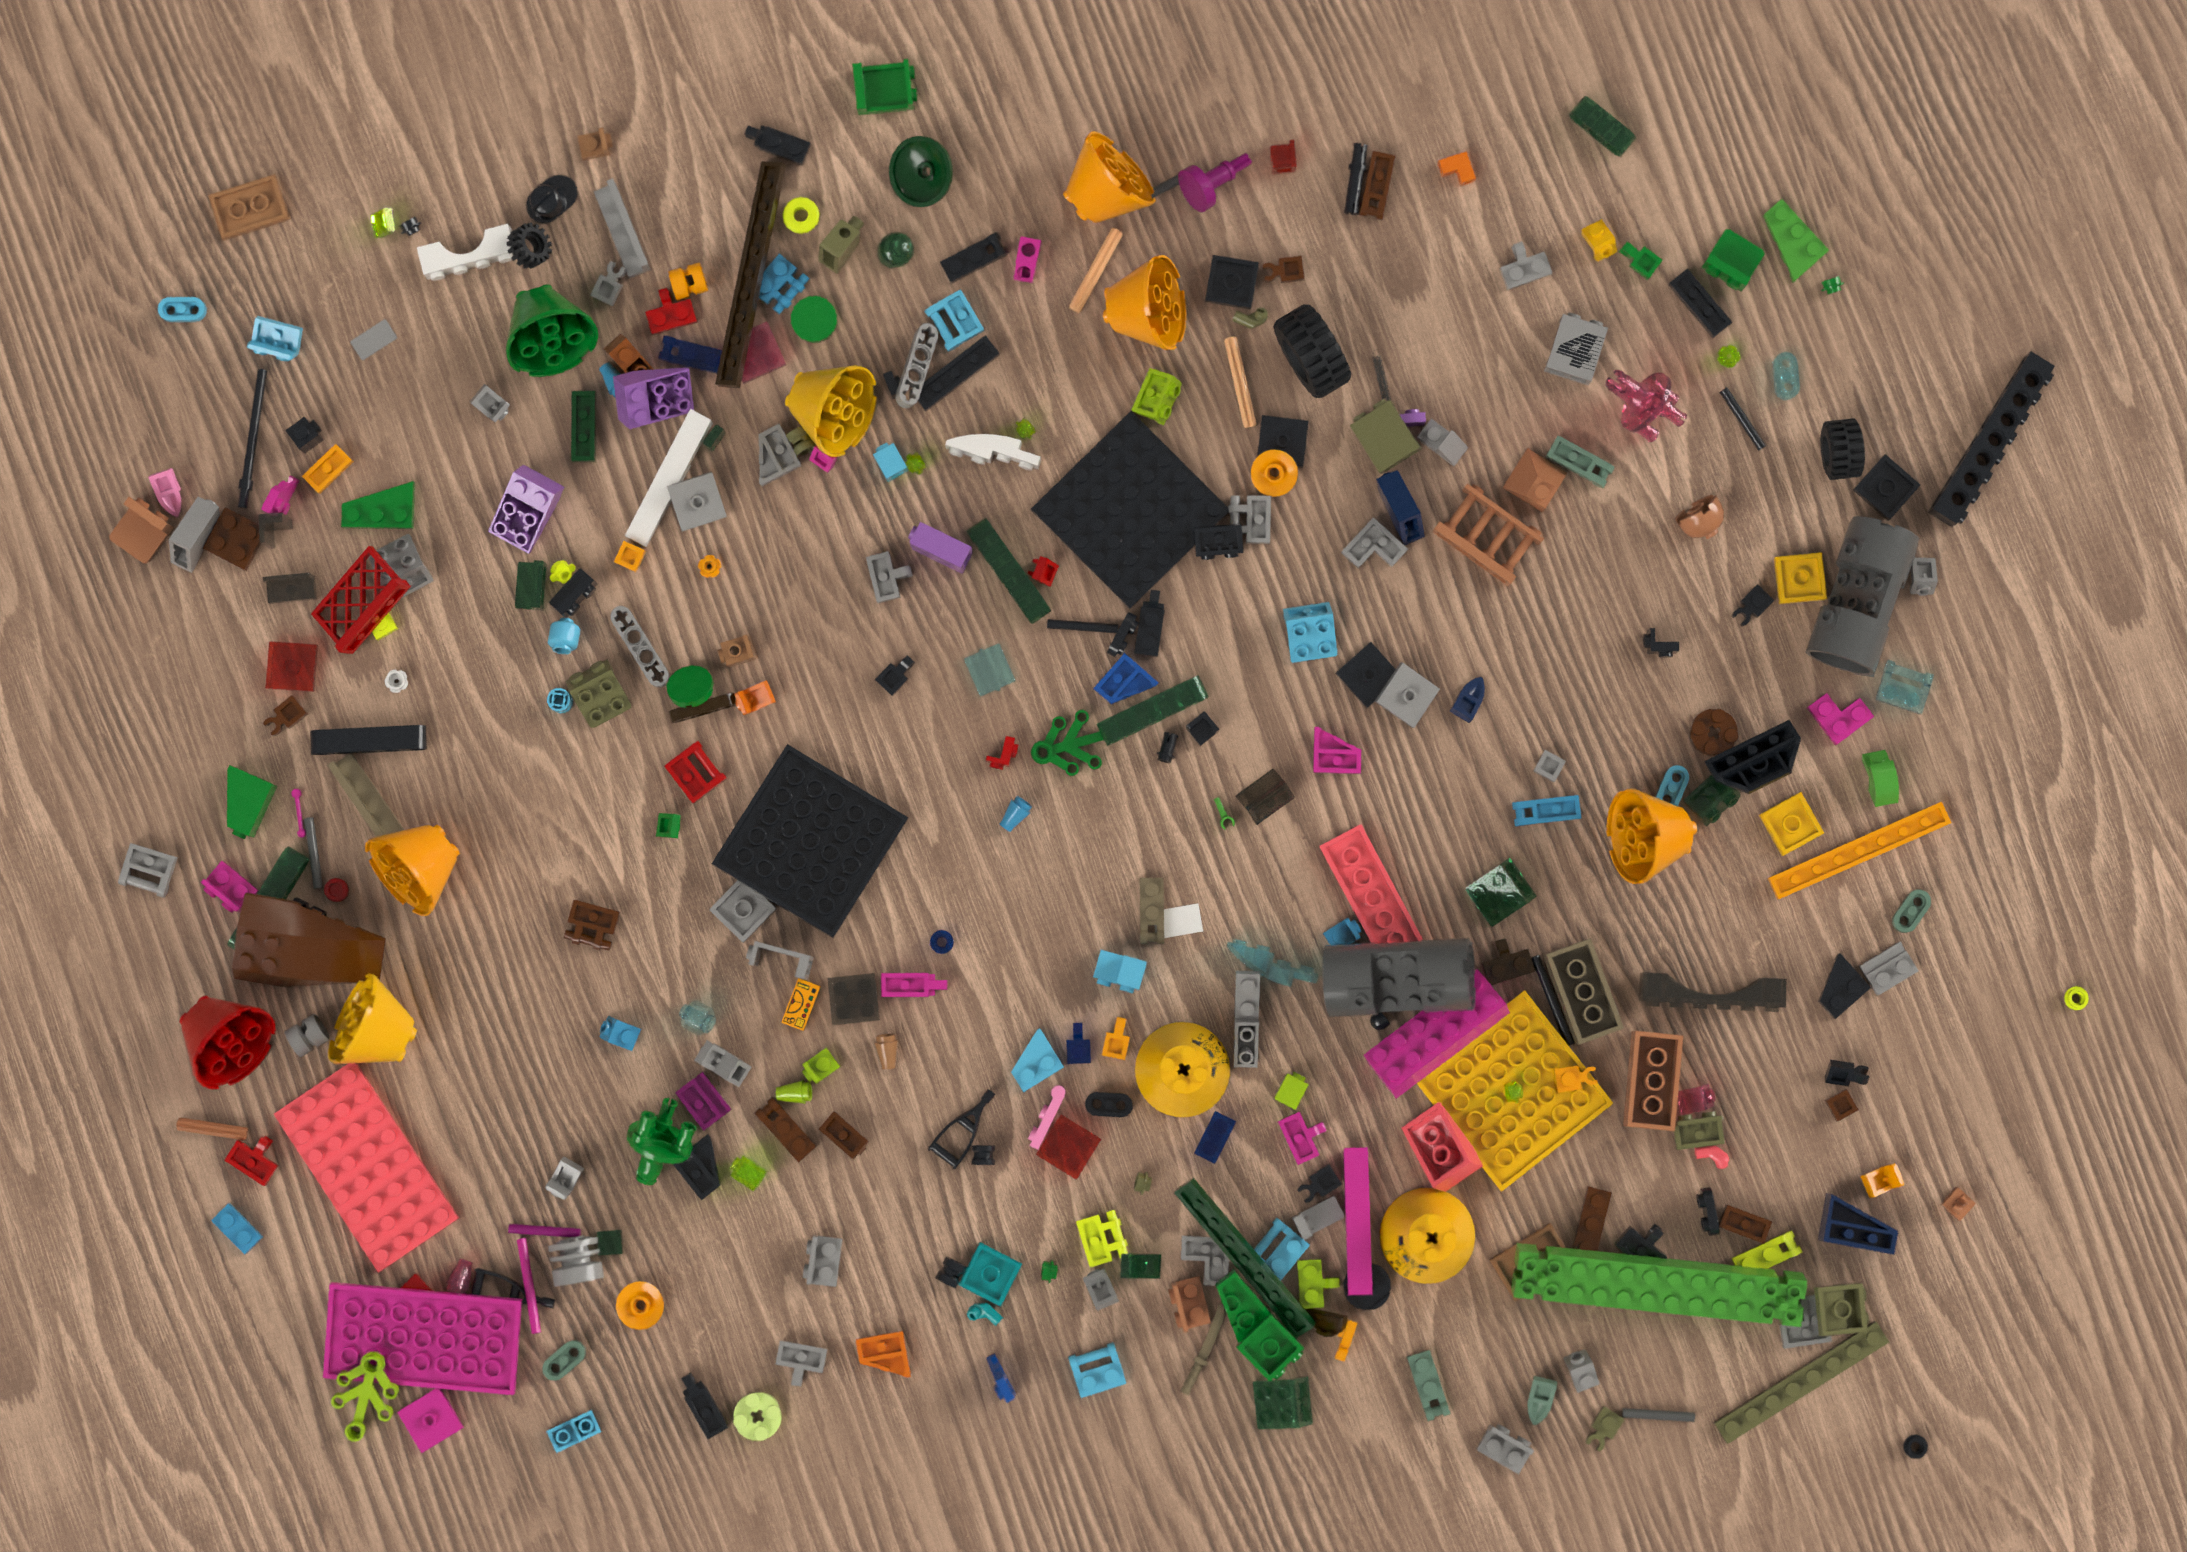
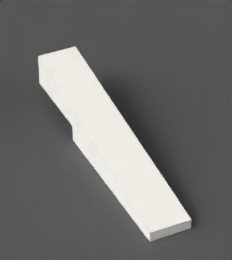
M692 409L689 410L625 537L647 547L672 502L667 486L684 480L691 467L693 458L713 424L709 418Z

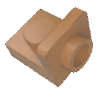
M603 127L599 128V132L578 136L583 161L611 155L609 149L613 147L611 134H606Z

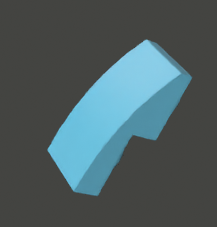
M592 1410L546 1432L555 1452L558 1453L600 1433L601 1430Z

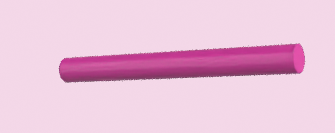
M526 1238L517 1239L531 1333L539 1334L541 1333L527 1240Z

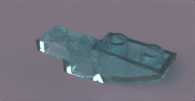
M1233 939V943L1227 942L1226 947L1235 958L1250 970L1260 971V976L1287 987H1291L1293 979L1317 983L1319 974L1314 973V968L1303 965L1300 966V969L1290 967L1291 962L1277 959V963H1272L1274 953L1270 952V947L1257 944L1255 949L1247 947L1246 941Z

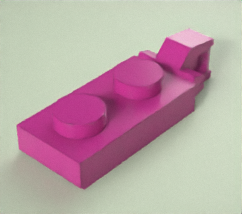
M881 973V997L935 996V990L948 989V981L935 980V974Z

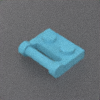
M961 289L925 310L927 317H931L946 343L944 346L948 352L984 332L982 324ZM943 309H945L959 333V336L953 338L939 314Z
M1276 1217L1272 1222L1274 1225L1254 1250L1261 1256L1281 1231L1286 1234L1266 1261L1264 1260L1281 1281L1310 1245Z
M1114 1342L1107 1344V1347L1079 1356H1075V1354L1068 1356L1081 1398L1127 1384ZM1111 1356V1363L1080 1372V1365Z

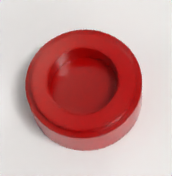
M339 878L330 879L324 887L325 896L333 902L345 900L349 895L347 882Z

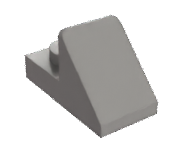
M1432 418L1416 438L1452 466L1456 465L1468 449V446L1453 430L1447 431Z

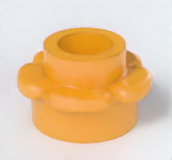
M706 555L698 563L700 574L705 578L716 577L720 573V560L713 555ZM709 564L712 565V568L710 569L707 568Z

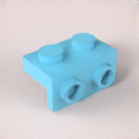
M257 316L254 321L252 340L247 343V348L252 349L254 353L259 355L270 354L276 356L278 360L290 361L299 355L303 328Z

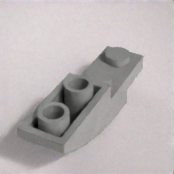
M1236 971L1234 1067L1258 1068L1260 971Z

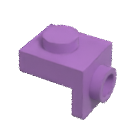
M1419 409L1406 410L1405 414H1400L1407 427L1424 426L1426 423L1425 412L1419 413Z

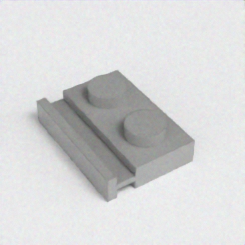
M1901 941L1858 966L1864 973L1876 996H1879L1919 971L1907 951L1903 948Z

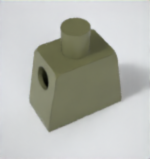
M853 216L848 223L840 220L819 245L818 261L838 274L859 244V231L864 226L863 221L856 216Z

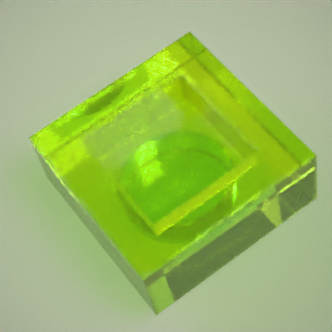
M383 208L371 215L375 238H383L396 231L391 208Z

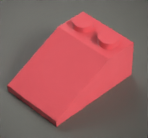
M1440 1102L1402 1127L1429 1182L1435 1189L1446 1192L1483 1167L1473 1146Z

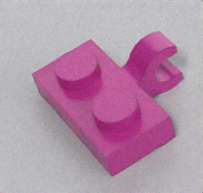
M1300 1111L1278 1121L1297 1165L1319 1156L1312 1137L1327 1131L1323 1122L1307 1129Z

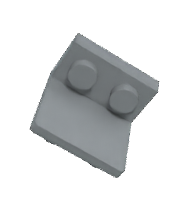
M406 534L376 550L394 572L411 585L403 597L434 581L431 573L422 562L410 534ZM370 555L369 560L373 570H375V559ZM381 572L380 586H386L391 578L386 572Z

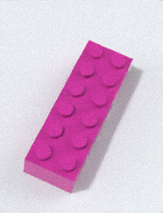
M1478 969L1475 970L1474 987L1476 988L1474 1010L1426 1013L1422 1010L1364 1054L1369 1066L1395 1099L1510 1013L1507 1004Z

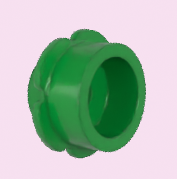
M1840 276L1821 282L1823 286L1821 291H1827L1828 295L1841 291L1840 286L1844 285V282L1841 283Z
M1050 1260V1262L1043 1261L1041 1280L1048 1281V1283H1051V1279H1056L1058 1265H1053V1260Z

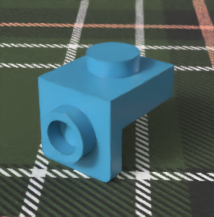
M608 1016L601 1025L600 1038L632 1051L641 1029Z

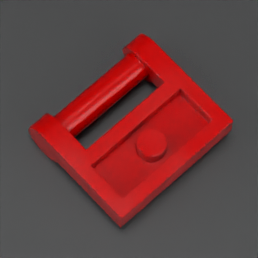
M699 741L693 743L664 766L692 804L696 803L727 779L724 773L718 771L702 750L703 746ZM694 754L713 778L710 782L707 783L688 759L691 755Z

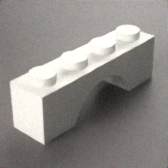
M508 224L486 229L481 244L474 251L467 254L452 253L446 250L440 242L417 247L424 276L432 281H437L445 278V275L450 273L460 275L468 272L467 269L469 268L483 269L489 267L492 262L506 263L512 261L511 257L514 255L513 253H508V249L511 247L506 244L509 241L507 237L511 234L512 229Z

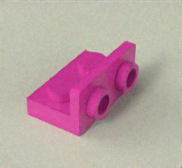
M224 861L217 865L207 879L203 878L200 882L205 886L203 890L213 898L219 897L223 901L221 905L231 913L234 911L241 912L245 892L258 894L260 891Z

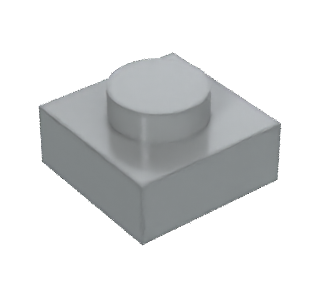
M1544 750L1533 772L1555 782L1566 761Z

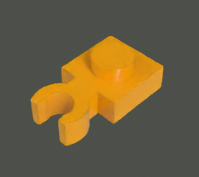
M1578 1066L1554 1069L1557 1093L1582 1089L1581 1082L1588 1085L1597 1084L1598 1080H1589L1587 1077L1588 1072L1595 1071L1596 1067H1586L1582 1072H1579Z
M1348 1319L1345 1329L1337 1334L1341 1338L1335 1359L1345 1362L1356 1330V1321Z

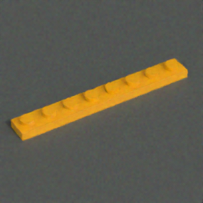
M1941 801L1767 879L1777 900L1951 824V820Z

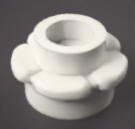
M391 670L385 678L386 687L390 688V691L394 693L405 690L408 686L406 673L402 670Z

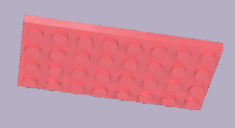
M348 1063L273 1114L378 1273L459 1219V1216L357 1063Z

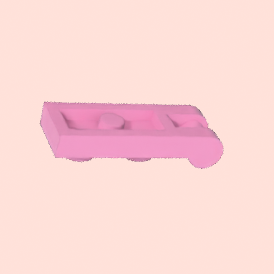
M1062 1086L1053 1087L1051 1091L1053 1099L1049 1107L1044 1105L1038 1117L1042 1119L1039 1128L1034 1126L1028 1137L1032 1141L1030 1146L1039 1150L1065 1097L1066 1092Z

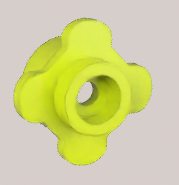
M563 560L555 562L550 570V580L566 584L571 578L572 572L576 569L575 565L572 563L568 565Z

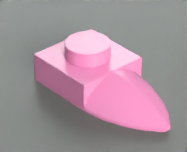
M169 468L150 475L148 478L159 503L168 513L178 517L181 510V496L179 492L181 488L173 469Z

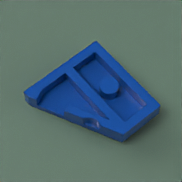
M995 1353L986 1357L996 1382L994 1390L999 1399L1004 1398L1006 1403L1015 1399L1016 1393Z

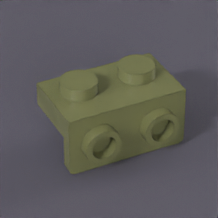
M1716 1111L1701 1113V1118H1693L1692 1114L1678 1116L1675 1131H1673L1676 1150L1725 1144L1721 1121L1723 1120V1115H1716Z

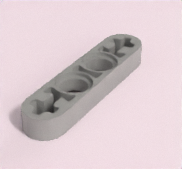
M925 323L921 325L914 334L895 397L896 402L902 408H911L920 397L938 339V331L932 324ZM927 331L928 336L930 338L925 342V344H921L925 338V334L923 332ZM916 350H921L925 354V361H919L915 357ZM911 370L917 372L919 381H912L908 376V372ZM909 387H911L912 389L909 393V397L911 399L907 401L905 400L906 396L904 394L908 391Z
M615 607L611 612V621L648 681L657 688L666 686L670 678L669 671L634 615L627 607ZM620 611L623 614H628L625 619L629 625L632 622L635 624L628 627L624 632L621 629L626 628L621 621L616 622L618 618L617 613ZM633 630L638 631L641 635L637 643H630L628 641V634ZM645 650H649L653 654V659L649 663H643L640 660V655ZM657 661L659 665L655 666L660 673H665L662 677L664 681L661 683L658 680L653 681L655 674L652 669L648 672L646 671V668L654 666Z

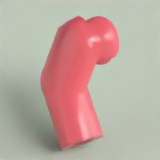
M1712 1145L1695 1148L1696 1159L1711 1158L1719 1169H1725L1728 1166L1729 1156L1718 1146Z

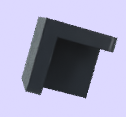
M1205 711L1186 725V730L1199 746H1202L1219 732V728Z

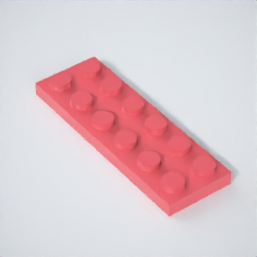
M1361 824L1319 846L1370 943L1416 942L1423 940Z

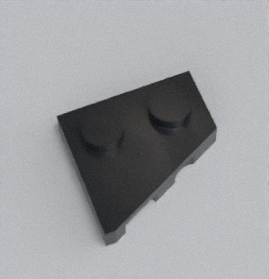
M1838 953L1834 959V965L1818 1000L1833 1019L1838 1018L1871 988L1841 953Z
M709 1134L692 1146L691 1155L686 1161L673 1164L701 1200L721 1186L712 1139Z

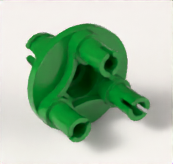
M664 1098L658 1115L651 1111H642L640 1120L633 1122L628 1128L626 1134L628 1143L635 1151L642 1155L636 1171V1179L644 1185H654L657 1182L664 1163H681L686 1161L691 1155L693 1148L691 1140L696 1131V1126L690 1122H683L680 1130L672 1126V1117L678 1105L674 1099H671L669 1105V1098Z

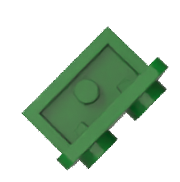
M1726 229L1702 265V268L1712 277L1726 282L1728 287L1742 292L1764 257L1765 252L1732 230Z

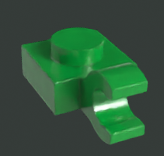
M1626 242L1619 251L1623 256L1633 260L1629 267L1646 280L1651 277L1663 261L1645 246L1639 251L1629 242Z

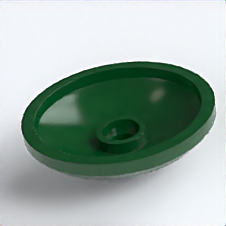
M926 136L910 137L901 142L891 156L889 163L890 183L896 195L908 205L914 207L932 206L942 200L950 189L953 178L950 156L943 145L933 138ZM928 167L930 168V174H929V175L927 174V168H928Z

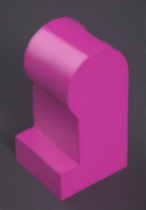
M1020 236L1014 280L1033 283L1042 246L1041 240Z

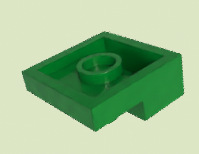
M1271 1313L1236 1345V1348L1269 1382L1273 1378L1275 1380L1280 1378L1286 1371L1285 1367L1290 1362L1295 1363L1303 1355L1302 1350L1304 1349L1303 1345Z

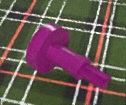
M1244 153L1230 162L1222 161L1218 166L1206 173L1199 167L1190 165L1178 174L1180 189L1187 202L1196 211L1203 213L1216 204L1214 189L1228 181L1234 180L1236 173L1252 164V160L1247 153Z

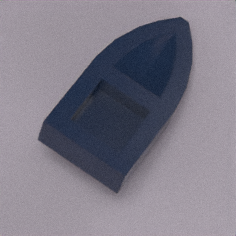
M1478 677L1467 683L1458 693L1449 710L1468 723L1473 720L1483 701L1485 692L1483 678Z

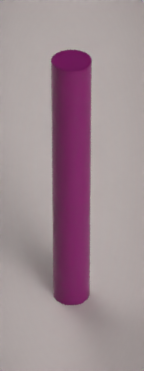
M509 1224L508 1233L572 1238L581 1236V1229Z

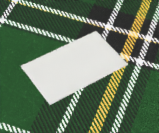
M1199 904L1164 909V938L1203 932Z

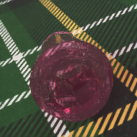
M459 1258L458 1263L446 1281L447 1291L465 1294V1291H468L472 1262Z

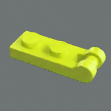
M1790 1230L1766 1241L1765 1244H1760L1732 1257L1731 1260L1737 1266L1768 1269L1801 1254L1803 1251L1800 1245L1797 1246L1794 1240L1795 1235ZM1785 1242L1788 1250L1782 1252L1779 1244Z

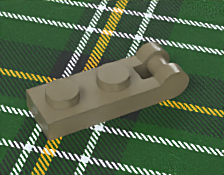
M1140 878L1141 944H1148V942L1164 944L1163 878ZM1157 925V932H1148V926Z

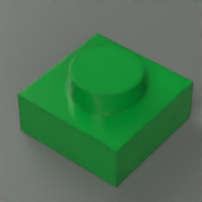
M659 813L656 837L678 839L681 815Z

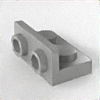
M814 1235L812 1240H808L806 1254L810 1255L809 1264L804 1265L803 1278H807L806 1284L837 1286L843 1239Z
M1490 1424L1476 1450L1519 1474L1529 1455H1532L1534 1452L1529 1447L1531 1442L1521 1436H1518L1517 1439L1508 1435L1510 1430L1500 1424H1497L1496 1427Z

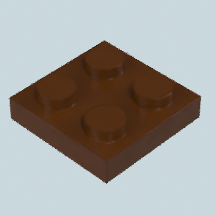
M225 507L203 549L247 571L268 529Z

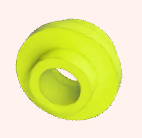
M2078 986L2069 988L2064 995L2066 1006L2072 1010L2085 1008L2089 1001L2086 990ZM2074 994H2077L2079 996V1001L2077 1003L2073 1002L2072 996Z

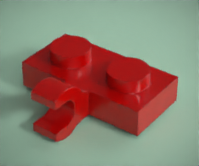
M667 287L658 290L663 307L645 312L652 335L698 323L691 299L672 303Z
M262 1136L254 1149L241 1140H237L224 1160L262 1186L267 1185L279 1166L264 1156V1153L273 1142L267 1136Z

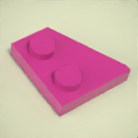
M289 476L287 482L283 480L278 485L272 487L261 510L278 520L282 516L284 517L289 511V501L300 480Z
M1314 727L1313 773L1361 774V749L1329 734L1320 727Z

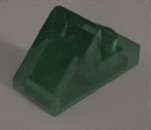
M1129 1252L1128 1254H1121L1120 1278L1160 1279V1254Z

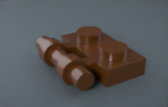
M573 900L567 922L575 924L576 928L575 931L566 929L564 939L571 940L576 945L582 943L593 946V949L598 951L601 949L610 951L612 942L604 940L605 933L615 934L621 912ZM584 927L597 930L595 937L583 934Z

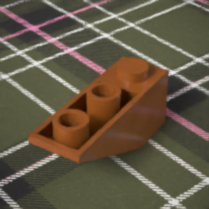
M621 333L604 348L605 352L624 373L654 370Z

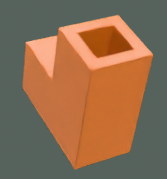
M1467 151L1438 161L1442 177L1456 173L1460 186L1475 182L1476 177Z

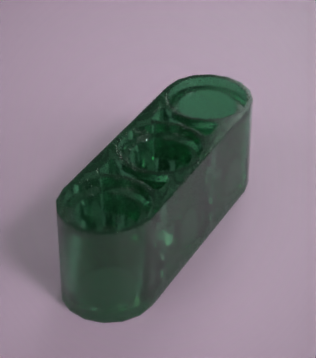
M1583 96L1569 113L1572 121L1618 157H1621L1636 140V136L1632 131L1587 96Z

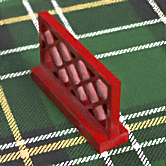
M368 546L312 611L311 615L336 643L334 647L340 653L353 654L409 590L411 585L394 572L373 546ZM370 555L375 559V570H366V560ZM381 572H386L391 578L386 586H380ZM355 573H360V587H352V576ZM366 573H375L374 586H366ZM367 589H374V600L371 603H366ZM340 590H345V604H337V594ZM352 590H360V603H351ZM352 606H360V616L357 620H351ZM326 607H331V621H326L320 615ZM337 607H345V620H337ZM337 623H345V633L341 638L337 634Z

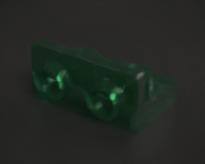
M1710 775L1683 801L1701 819L1702 823L1708 826L1710 823H1715L1721 817V813L1728 807H1733L1741 795L1739 790L1716 782L1713 776Z

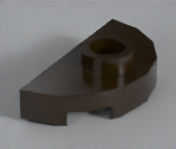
M1314 1308L1306 1309V1312L1316 1322L1314 1326L1315 1332L1323 1337H1333L1341 1333L1347 1325L1348 1316Z

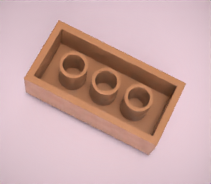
M1631 1031L1623 1126L1675 1131L1683 1035Z

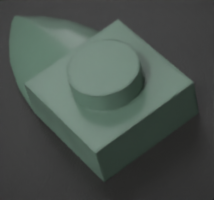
M1534 1376L1527 1407L1528 1415L1533 1425L1539 1424L1548 1415L1552 1407L1558 1381Z

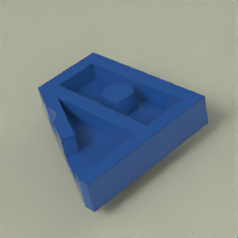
M1124 653L1093 689L1112 705L1154 688L1159 682Z

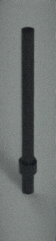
M258 369L243 474L242 479H239L238 489H240L238 508L247 509L249 493L253 489L254 481L251 479L267 370Z

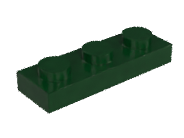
M596 391L571 392L572 462H596Z

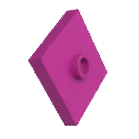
M435 1388L397 1412L421 1454L464 1428L442 1389Z

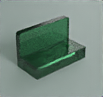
M534 560V563H518L515 596L516 609L544 610L547 564L544 561Z

